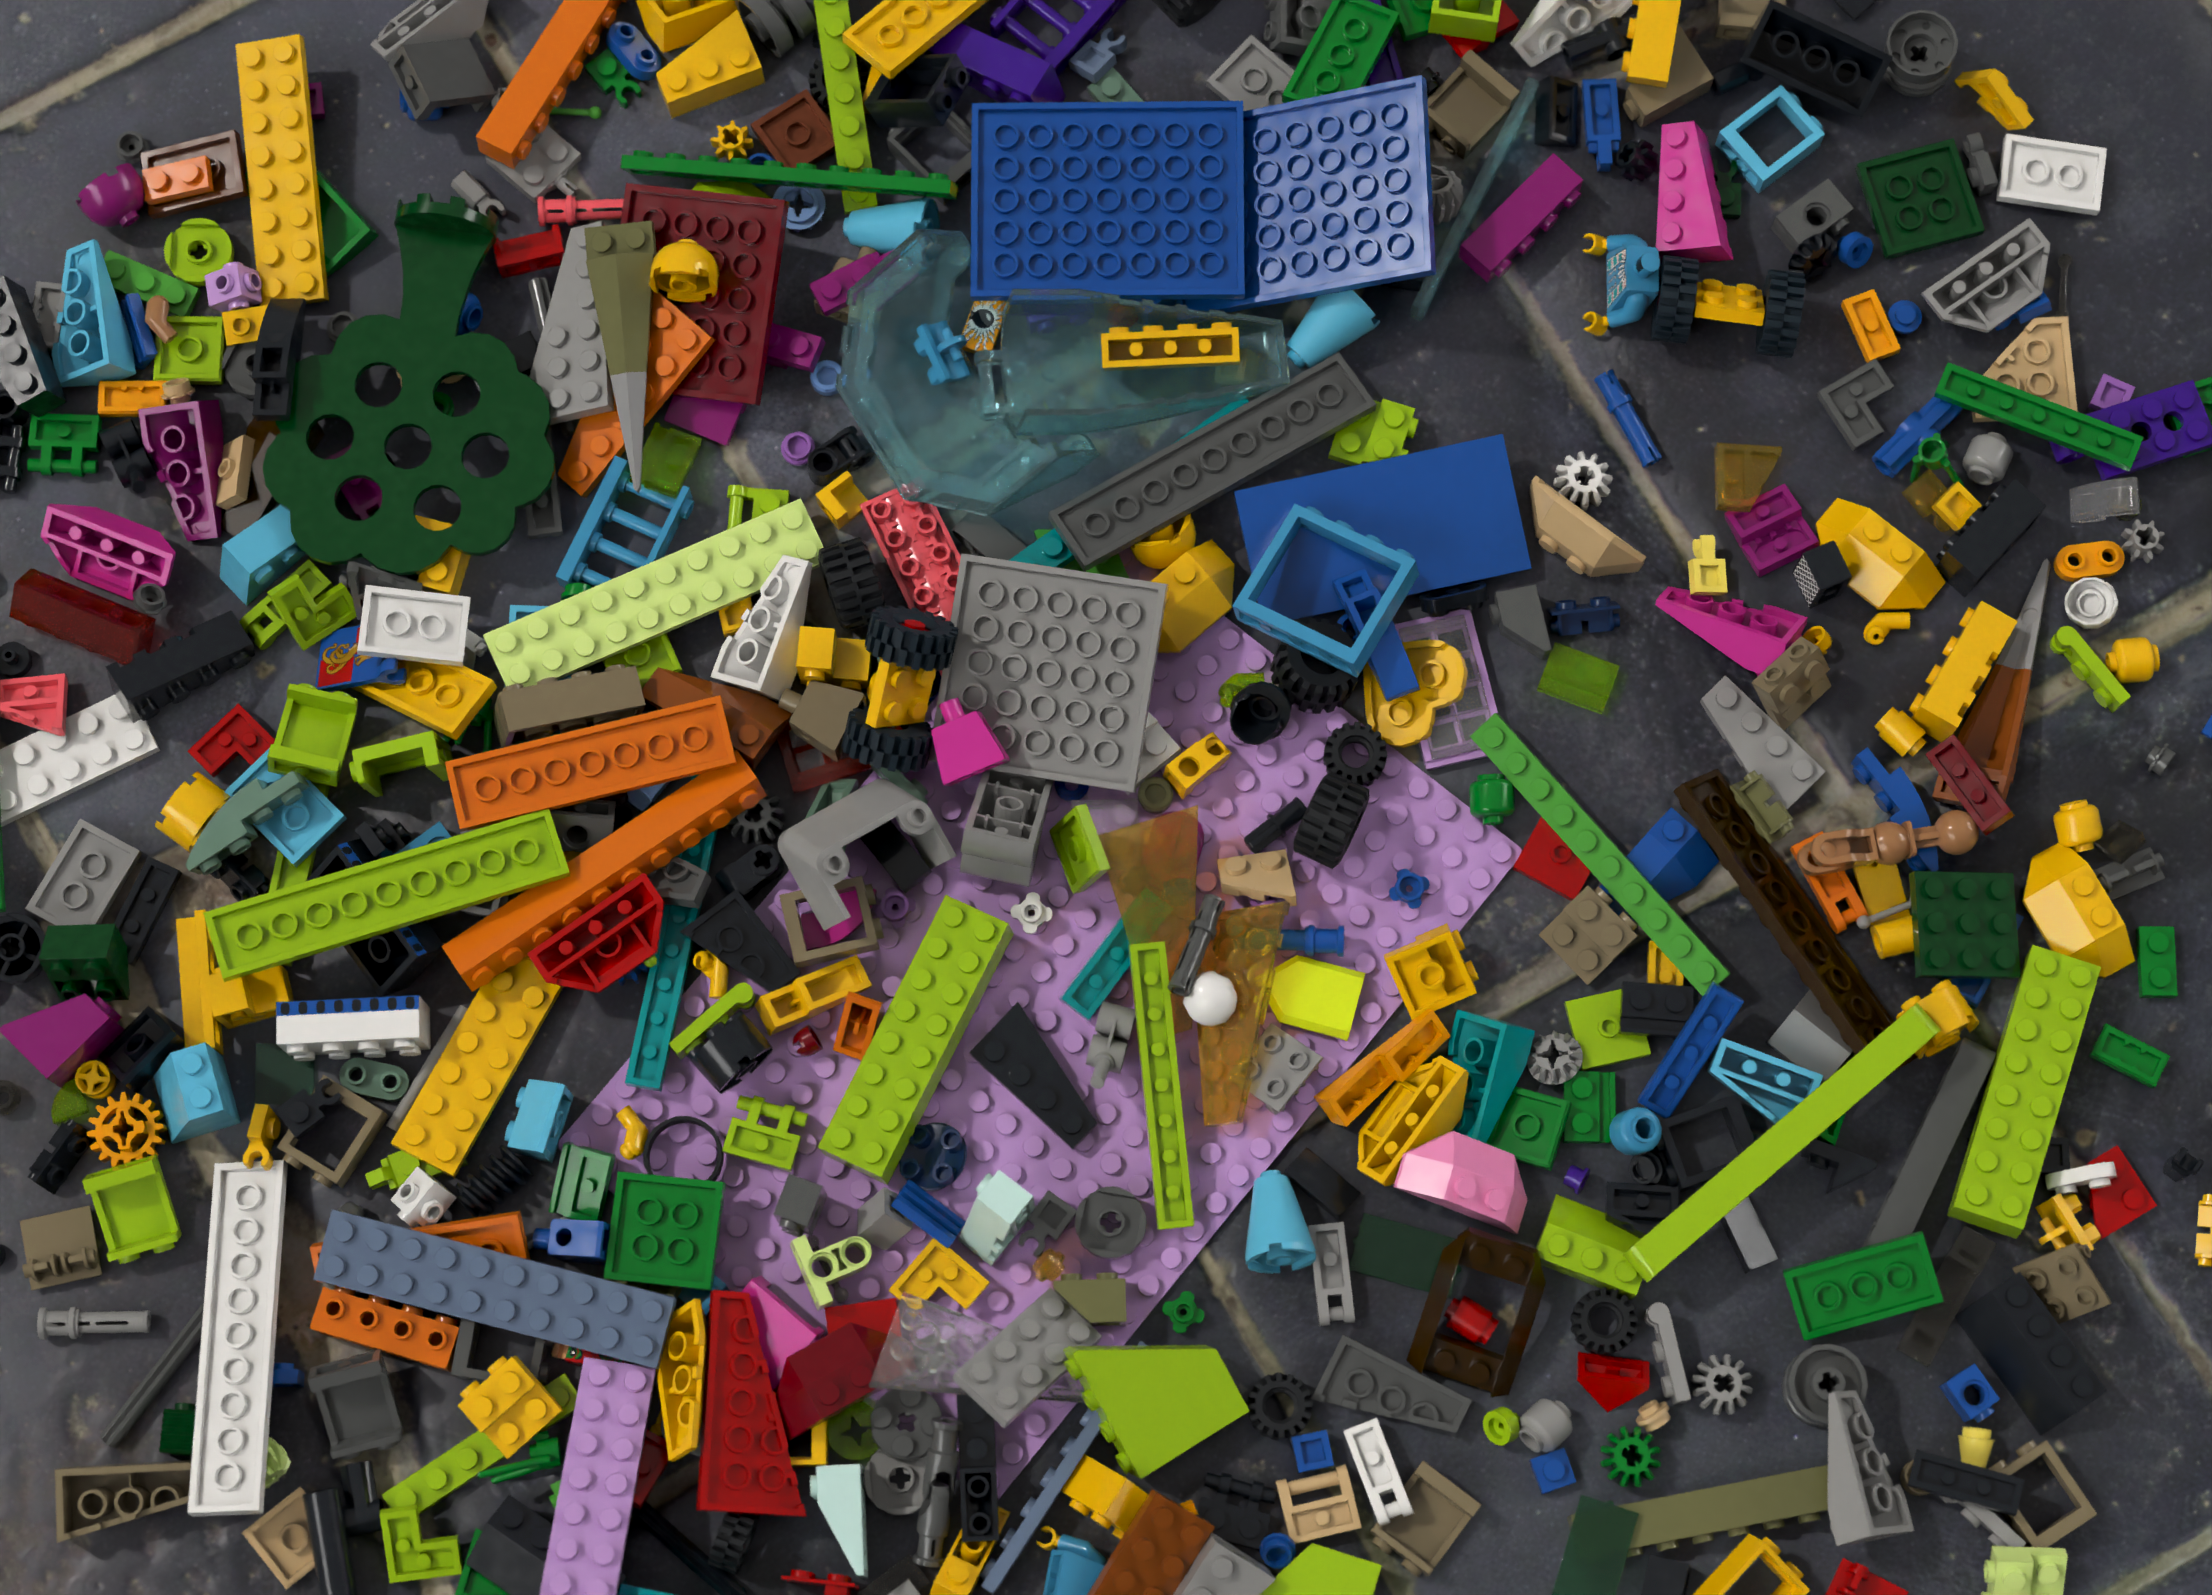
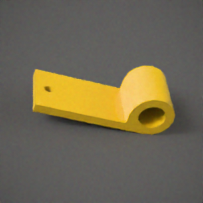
M1874 862L1871 865L1853 868L1861 900L1868 916L1907 902L1897 864L1883 865ZM1909 909L1870 924L1869 929L1873 944L1880 959L1914 951L1912 915H1910Z

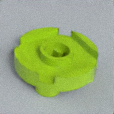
M193 218L181 223L182 227L178 228L174 234L171 232L167 237L164 246V257L176 279L192 286H206L205 275L222 269L226 263L233 262L234 246L226 231L219 224L210 219ZM198 245H203L204 250L208 251L202 259H196L195 256L191 255V251H197Z

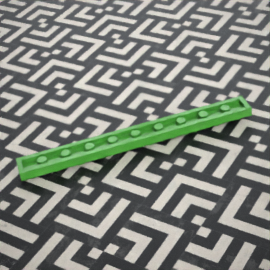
M1494 713L1470 735L1472 740L1702 996H1704L1712 982L1719 985L1731 975V972L1498 713Z

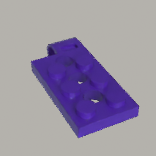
M2193 380L2085 414L2131 432V428L2134 426H2142L2149 435L2148 440L2142 441L2129 472L2093 458L2102 482L2212 447V425ZM2169 415L2176 417L2180 421V429L2177 431L2167 429L2163 423V418ZM2048 441L2058 465L2067 464L2085 456L2082 453Z

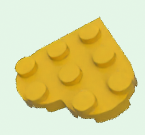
M1428 639L1402 642L1420 690L1389 702L1386 701L1368 662L1365 664L1363 679L1367 723L1372 726L1374 732L1378 730L1381 733V739L1385 740L1386 744L1392 747L1405 748L1418 744L1421 740L1428 739L1432 734L1436 710L1448 707L1462 699L1468 675L1465 659L1458 649L1443 641Z

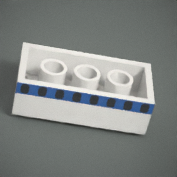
M419 995L276 1002V1045L289 1056H294L295 1061L315 1060V1055L329 1054V1059H349L350 1053H364V1057L380 1058L385 1057L388 1051H400L402 1056L421 1055V1050L431 1049L430 1007Z

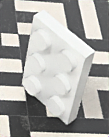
M2006 133L2003 139L1996 201L2097 216L2101 205L2107 148Z
M365 585L357 655L463 667L471 597Z

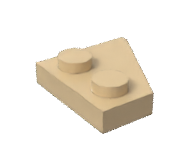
M1286 849L1217 859V869L1223 894L1248 896L1251 899L1265 901L1267 896L1285 899V905L1297 906Z

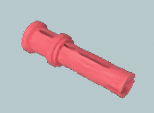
M567 195L566 199H545L543 196H538L539 226L545 227L546 223H567L568 226H574L578 220L621 219L622 210L593 211V208H623L624 199L576 200V197H572V195ZM559 209H562V210H563V212H555V213H549V212H548V210H559ZM577 209H586V212H577Z

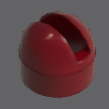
M810 1025L800 1029L794 1035L793 1046L802 1045L797 1050V1053L801 1056H811L823 1049L818 1036Z

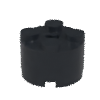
M740 1010L725 1024L720 1021L706 1033L709 1040L705 1044L703 1042L698 1044L688 1053L687 1057L720 1094H723L742 1081L740 1078L750 1071L752 1073L771 1054L773 1047Z

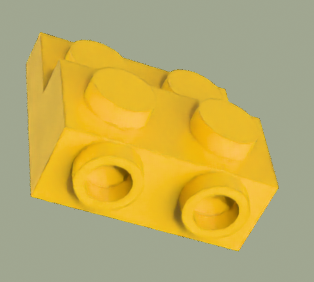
M1447 923L1416 936L1415 942L1384 954V959L1412 1020L1428 1008L1436 1011L1477 993L1474 981L1479 980L1478 974L1471 960L1467 962L1463 960L1460 951L1466 948L1458 929L1451 932Z
M517 1355L512 1356L509 1360L502 1356L487 1369L491 1376L481 1385L475 1380L460 1393L464 1400L457 1405L481 1433L484 1432L507 1459L511 1458L564 1410Z

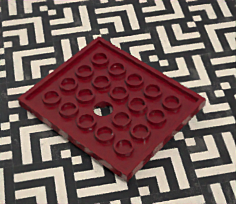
M626 183L620 224L652 220L655 227L657 253L668 244L678 242L681 239H691L696 241L698 245L706 248L713 255L718 265L719 277L716 295L712 297V293L706 294L705 301L685 302L677 306L713 337L715 342L671 395L760 406L789 209L788 201ZM659 289V291L665 297H667V292Z

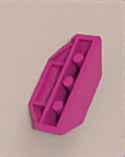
M52 503L47 506L40 537L46 544H49L55 557L69 576L129 600H134L133 593L143 584L153 583L162 588L169 583L176 552L159 531L98 507Z

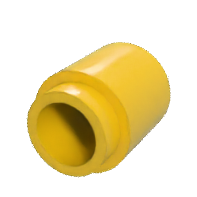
M1894 707L1874 726L1880 732L1878 736L1902 758L1907 753L1914 757L1927 743L1922 738L1927 732L1903 710L1899 712Z

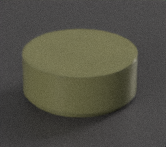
M1151 777L1140 785L1138 800L1141 807L1147 812L1154 814L1162 813L1172 803L1173 790L1165 779Z

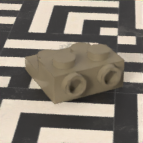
M1800 636L1751 683L1768 716L1781 729L1785 730L1831 687L1826 675L1830 668L1820 648Z
M1589 885L1539 934L1587 985L1592 983L1639 937L1634 932L1638 925L1624 911L1619 916L1609 906L1613 900L1600 886L1593 890Z

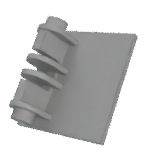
M1271 1023L1228 1075V1079L1265 1103V1107L1277 1115L1281 1111H1285L1286 1104L1294 1095H1298V1089L1306 1085L1305 1081L1314 1070L1317 1071L1319 1069L1318 1065L1324 1058Z

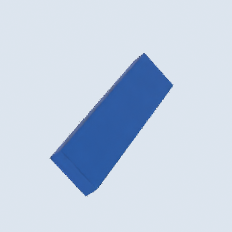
M1712 982L1637 1098L1638 1103L1664 1118L1671 1117L1742 1007L1744 1000L1717 983Z

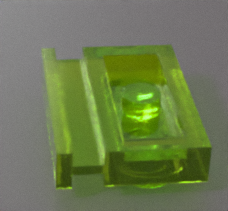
M656 422L643 448L641 484H644V488L677 499L700 451L702 439L671 427L669 430L665 429Z
M1555 642L1536 691L1602 715L1620 666Z

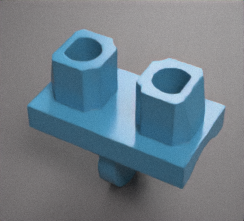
M946 320L929 325L921 324L916 329L919 337L913 344L919 355L929 357L932 367L928 369L927 375L932 385L964 380L971 375L960 351V348L967 344L964 335L954 336Z

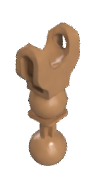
M1951 810L1942 814L1933 826L1913 829L1911 821H1905L1902 824L1883 821L1870 828L1826 832L1800 848L1797 854V863L1803 873L1815 876L1871 865L1875 861L1883 865H1895L1904 859L1908 860L1916 856L1917 849L1938 846L1948 854L1961 855L1969 852L1976 845L1979 838V827L1969 813L1961 810ZM1809 852H1811L1812 858L1818 866L1809 863L1807 859Z

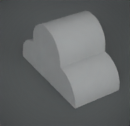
M991 770L983 772L964 829L960 872L1029 887L1054 780Z

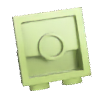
M1992 1546L1990 1560H1985L1984 1580L1988 1582L1987 1592H1981V1595H2063L2068 1558L2065 1548Z

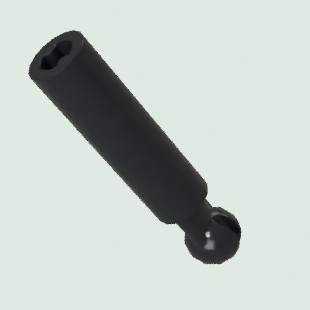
M339 1487L302 1494L320 1595H358Z

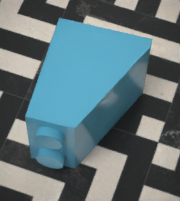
M204 1042L171 1052L153 1077L172 1144L241 1123L224 1058L221 1054Z

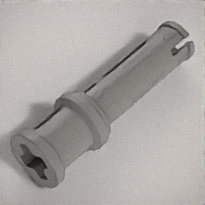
M40 1307L37 1317V1332L40 1340H46L48 1336H69L70 1339H77L85 1333H149L151 1328L150 1310L82 1312L78 1307H71L67 1311H48L46 1307ZM103 1321H127L128 1323H100V1322H103Z

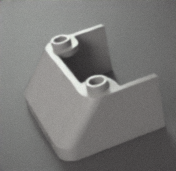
M887 779L872 781L785 830L778 839V850L824 931L851 917L834 887L835 884L846 878L850 869L848 857L842 847L882 824L896 818L901 829L909 834L920 856L930 869L957 856L929 806Z

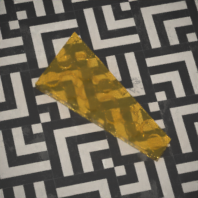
M1198 805L1098 835L1110 865L1107 874L1128 943L1130 945L1165 941L1169 983L1190 933L1189 925L1192 920H1195ZM1170 990L1174 1033L1177 1034L1192 1029L1193 1019L1189 1016L1184 1006V997L1178 996Z
M1282 901L1222 911L1216 925L1217 934L1214 940H1210L1197 975L1214 970L1216 973L1229 978L1238 998L1236 1011L1225 1023L1216 1026H1206L1197 1022L1204 1126L1216 1127L1243 1122L1252 1081L1249 1078L1253 1057H1257L1260 1045L1257 1044L1260 1025H1264L1276 972L1273 966L1277 947H1281L1284 934H1281L1284 915H1288L1289 902ZM1196 916L1190 917V923L1192 920H1195Z

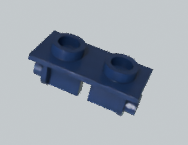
M1609 596L1590 598V603L1577 605L1576 600H1560L1555 602L1556 607H1547V612L1555 615V620H1549L1550 633H1557L1558 636L1582 634L1581 621L1585 620L1588 623L1589 633L1613 631L1614 627H1620L1619 614H1613V609H1620V605L1616 601H1611Z

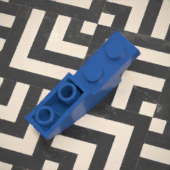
M1365 568L1333 580L1334 589L1357 636L1361 633L1382 598L1377 587L1374 588ZM1391 621L1367 661L1387 702L1420 690L1393 621Z
M1868 747L1855 756L1851 762L1854 766L1852 769L1853 773L1863 785L1868 784L1876 794L1874 799L1877 805L1884 812L1887 813L1889 811L1892 816L1887 821L1898 824L1911 821L1913 829L1931 826L1929 816L1919 794L1901 767L1889 774ZM1937 847L1917 849V855L1907 860L1913 872H1937Z

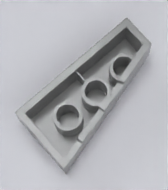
M1211 1533L1173 1595H1260L1276 1579L1268 1567L1214 1533Z

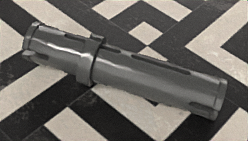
M1204 895L1198 915L1189 925L1190 933L1168 984V990H1172V993L1178 996H1189L1210 940H1214L1217 934L1216 925L1226 903L1216 895Z

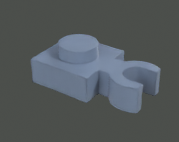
M1110 27L1105 29L1101 34V41L1095 43L1089 40L1068 60L1070 70L1095 84L1117 63L1115 55L1124 52L1127 48L1126 36L1122 35L1118 40L1112 41L1114 39L1113 29Z

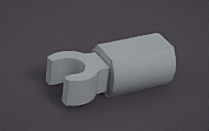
M467 170L461 172L453 179L451 187L462 198L466 199L467 204L473 210H479L480 213L487 216L489 208L490 210L499 211L502 216L506 215L503 204L496 199H490L491 195Z

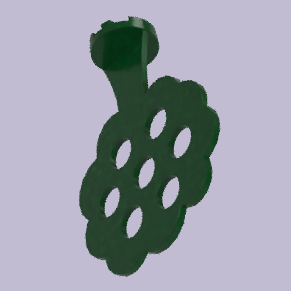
M431 193L418 194L416 202L403 205L400 199L397 203L394 225L397 229L403 268V299L400 319L384 314L366 315L351 322L339 334L331 354L313 355L296 362L290 421H275L280 434L276 436L266 450L262 466L266 487L275 501L290 511L291 532L298 547L311 559L324 564H347L348 561H354L363 556L365 560L379 570L398 576L421 574L439 564L452 547L466 555L484 556L497 552L508 543L515 531L516 510L537 502L548 491L555 475V456L546 439L551 423L550 404L542 388L530 377L518 371L515 356L504 342L490 334L471 332L457 336L460 319L473 280L490 247L496 243L499 218L489 208L487 216L469 209L466 199L451 196L450 204L434 202ZM379 365L395 369L402 378V389L399 396L392 403L383 407H373L366 405L359 399L356 385L359 377L365 370ZM452 375L471 377L480 387V399L477 406L470 413L463 416L452 417L445 415L435 405L434 394L437 386L444 379ZM337 417L345 420L353 429L354 440L351 448L343 456L336 459L326 460L319 458L308 447L309 433L317 422L325 418ZM404 427L422 429L431 438L432 450L429 458L422 465L414 469L395 467L386 457V445L389 438L394 432ZM481 436L499 438L509 449V460L506 467L499 474L491 478L473 476L463 465V454L466 447L472 440ZM365 478L372 480L382 491V503L379 510L372 517L361 521H353L342 516L337 509L336 503L339 490L345 483L353 479ZM445 488L454 492L461 501L459 518L451 527L444 530L433 531L426 529L418 523L415 517V507L418 499L431 489Z

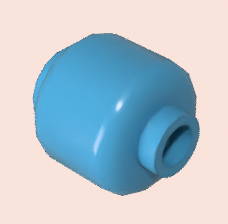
M1642 1107L1619 1112L1609 1126V1136L1613 1146L1625 1155L1635 1156L1651 1151L1658 1145L1662 1135V1127L1658 1117L1654 1112Z

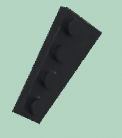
M1018 1002L969 1052L973 1059L1071 1150H1074L1097 1126V1122Z

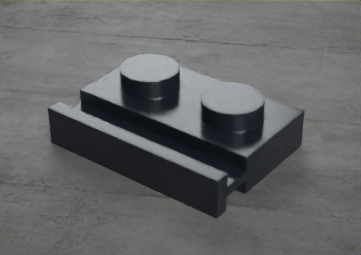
M1623 981L1621 987L1619 1034L1676 1039L1693 1013L1694 987Z

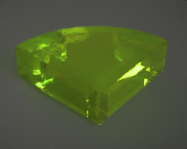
M75 1079L67 1082L54 1098L52 1120L55 1125L66 1122L69 1118L74 1119L90 1113L84 1093L77 1088Z

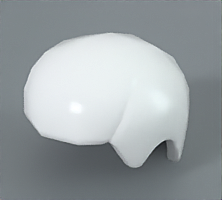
M2097 577L2082 578L2073 583L2065 595V611L2070 620L2084 629H2098L2108 624L2115 616L2118 599L2113 586Z
M1213 970L1195 976L1190 994L1184 997L1183 1003L1189 1016L1194 1021L1206 1026H1216L1228 1021L1236 1011L1238 997L1231 980Z

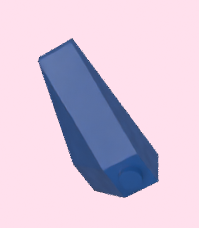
M1672 807L1626 856L1667 902L1694 889L1719 862L1698 830ZM1601 884L1600 887L1613 900L1609 905L1618 916L1624 911L1635 921Z

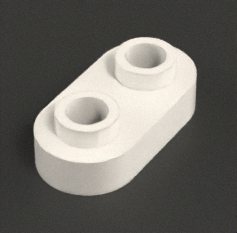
M2102 1162L2045 1175L2047 1190H2055L2056 1195L2061 1193L2064 1196L2077 1193V1187L2089 1184L2090 1189L2110 1186V1179L2116 1178L2117 1174L2114 1162Z

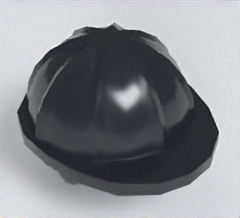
M1262 681L1242 688L1233 697L1230 705L1229 722L1234 735L1244 743L1259 745L1278 737L1286 728L1291 717L1292 706L1288 696L1276 685Z

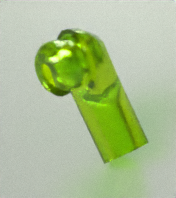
M1264 672L1233 674L1219 688L1218 695L1221 696V705L1230 708L1233 697L1242 688L1253 683L1265 682Z

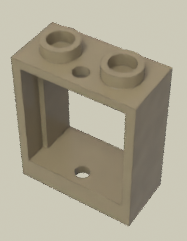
M862 876L842 880L835 884L834 887L838 894L857 891L867 937L810 951L807 949L797 905L807 902L801 890L779 895L793 959L797 968L880 949L878 939L884 938L880 918L873 919L870 908L871 905L876 904L872 884L865 885Z
M323 1075L320 1081L328 1077ZM331 1080L333 1084L326 1088L324 1096L333 1097L339 1092L344 1097L341 1101L342 1105L367 1119L335 1171L330 1170L294 1148L298 1139L295 1138L289 1129L277 1146L279 1150L285 1153L282 1160L298 1170H301L305 1165L315 1171L312 1178L329 1189L333 1183L344 1188L389 1117L383 1110Z
M2032 1439L2015 1450L2018 1457L2008 1464L2002 1459L1988 1468L1989 1470L2012 1475L2041 1455L2076 1507L2037 1534L2034 1533L2019 1509L2016 1516L2002 1513L2012 1530L2026 1542L2024 1547L2048 1548L2097 1515L2047 1440L2036 1444Z

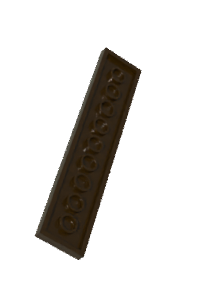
M1718 768L1681 784L1673 792L1679 799L1682 809L1691 816L1699 828L1703 839L1709 842L1716 852L1721 865L1729 871L1738 884L1741 894L1749 900L1758 913L1761 923L1770 930L1777 940L1782 953L1790 959L1799 972L1802 982L1810 988L1819 1001L1822 1011L1831 1018L1840 1031L1843 1041L1851 1047L1855 1054H1858L1893 1024L1894 1021L1773 847L1765 838L1758 834L1754 821L1747 811L1737 804L1734 798L1735 794ZM1914 1053L1895 1071L1901 1069L1902 1067L1906 1066L1907 1064L1918 1058L1916 1054Z

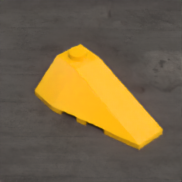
M636 0L647 33L663 53L695 42L738 9L735 0Z
M696 1298L674 1311L660 1367L656 1369L668 1459L673 1462L697 1448L703 1410L708 1330L701 1300Z

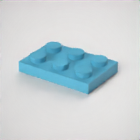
M269 749L224 791L230 798L255 778L271 785L285 776L268 772L267 756ZM308 780L306 781L310 787L302 792L303 796L301 799L291 805L285 806L283 804L272 811L274 815L266 822L259 825L253 824L296 868L347 819Z

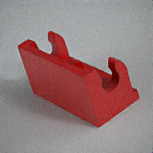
M554 224L551 225L552 230L500 241L499 237H497L493 248L501 277L507 278L561 265L565 247L560 226Z

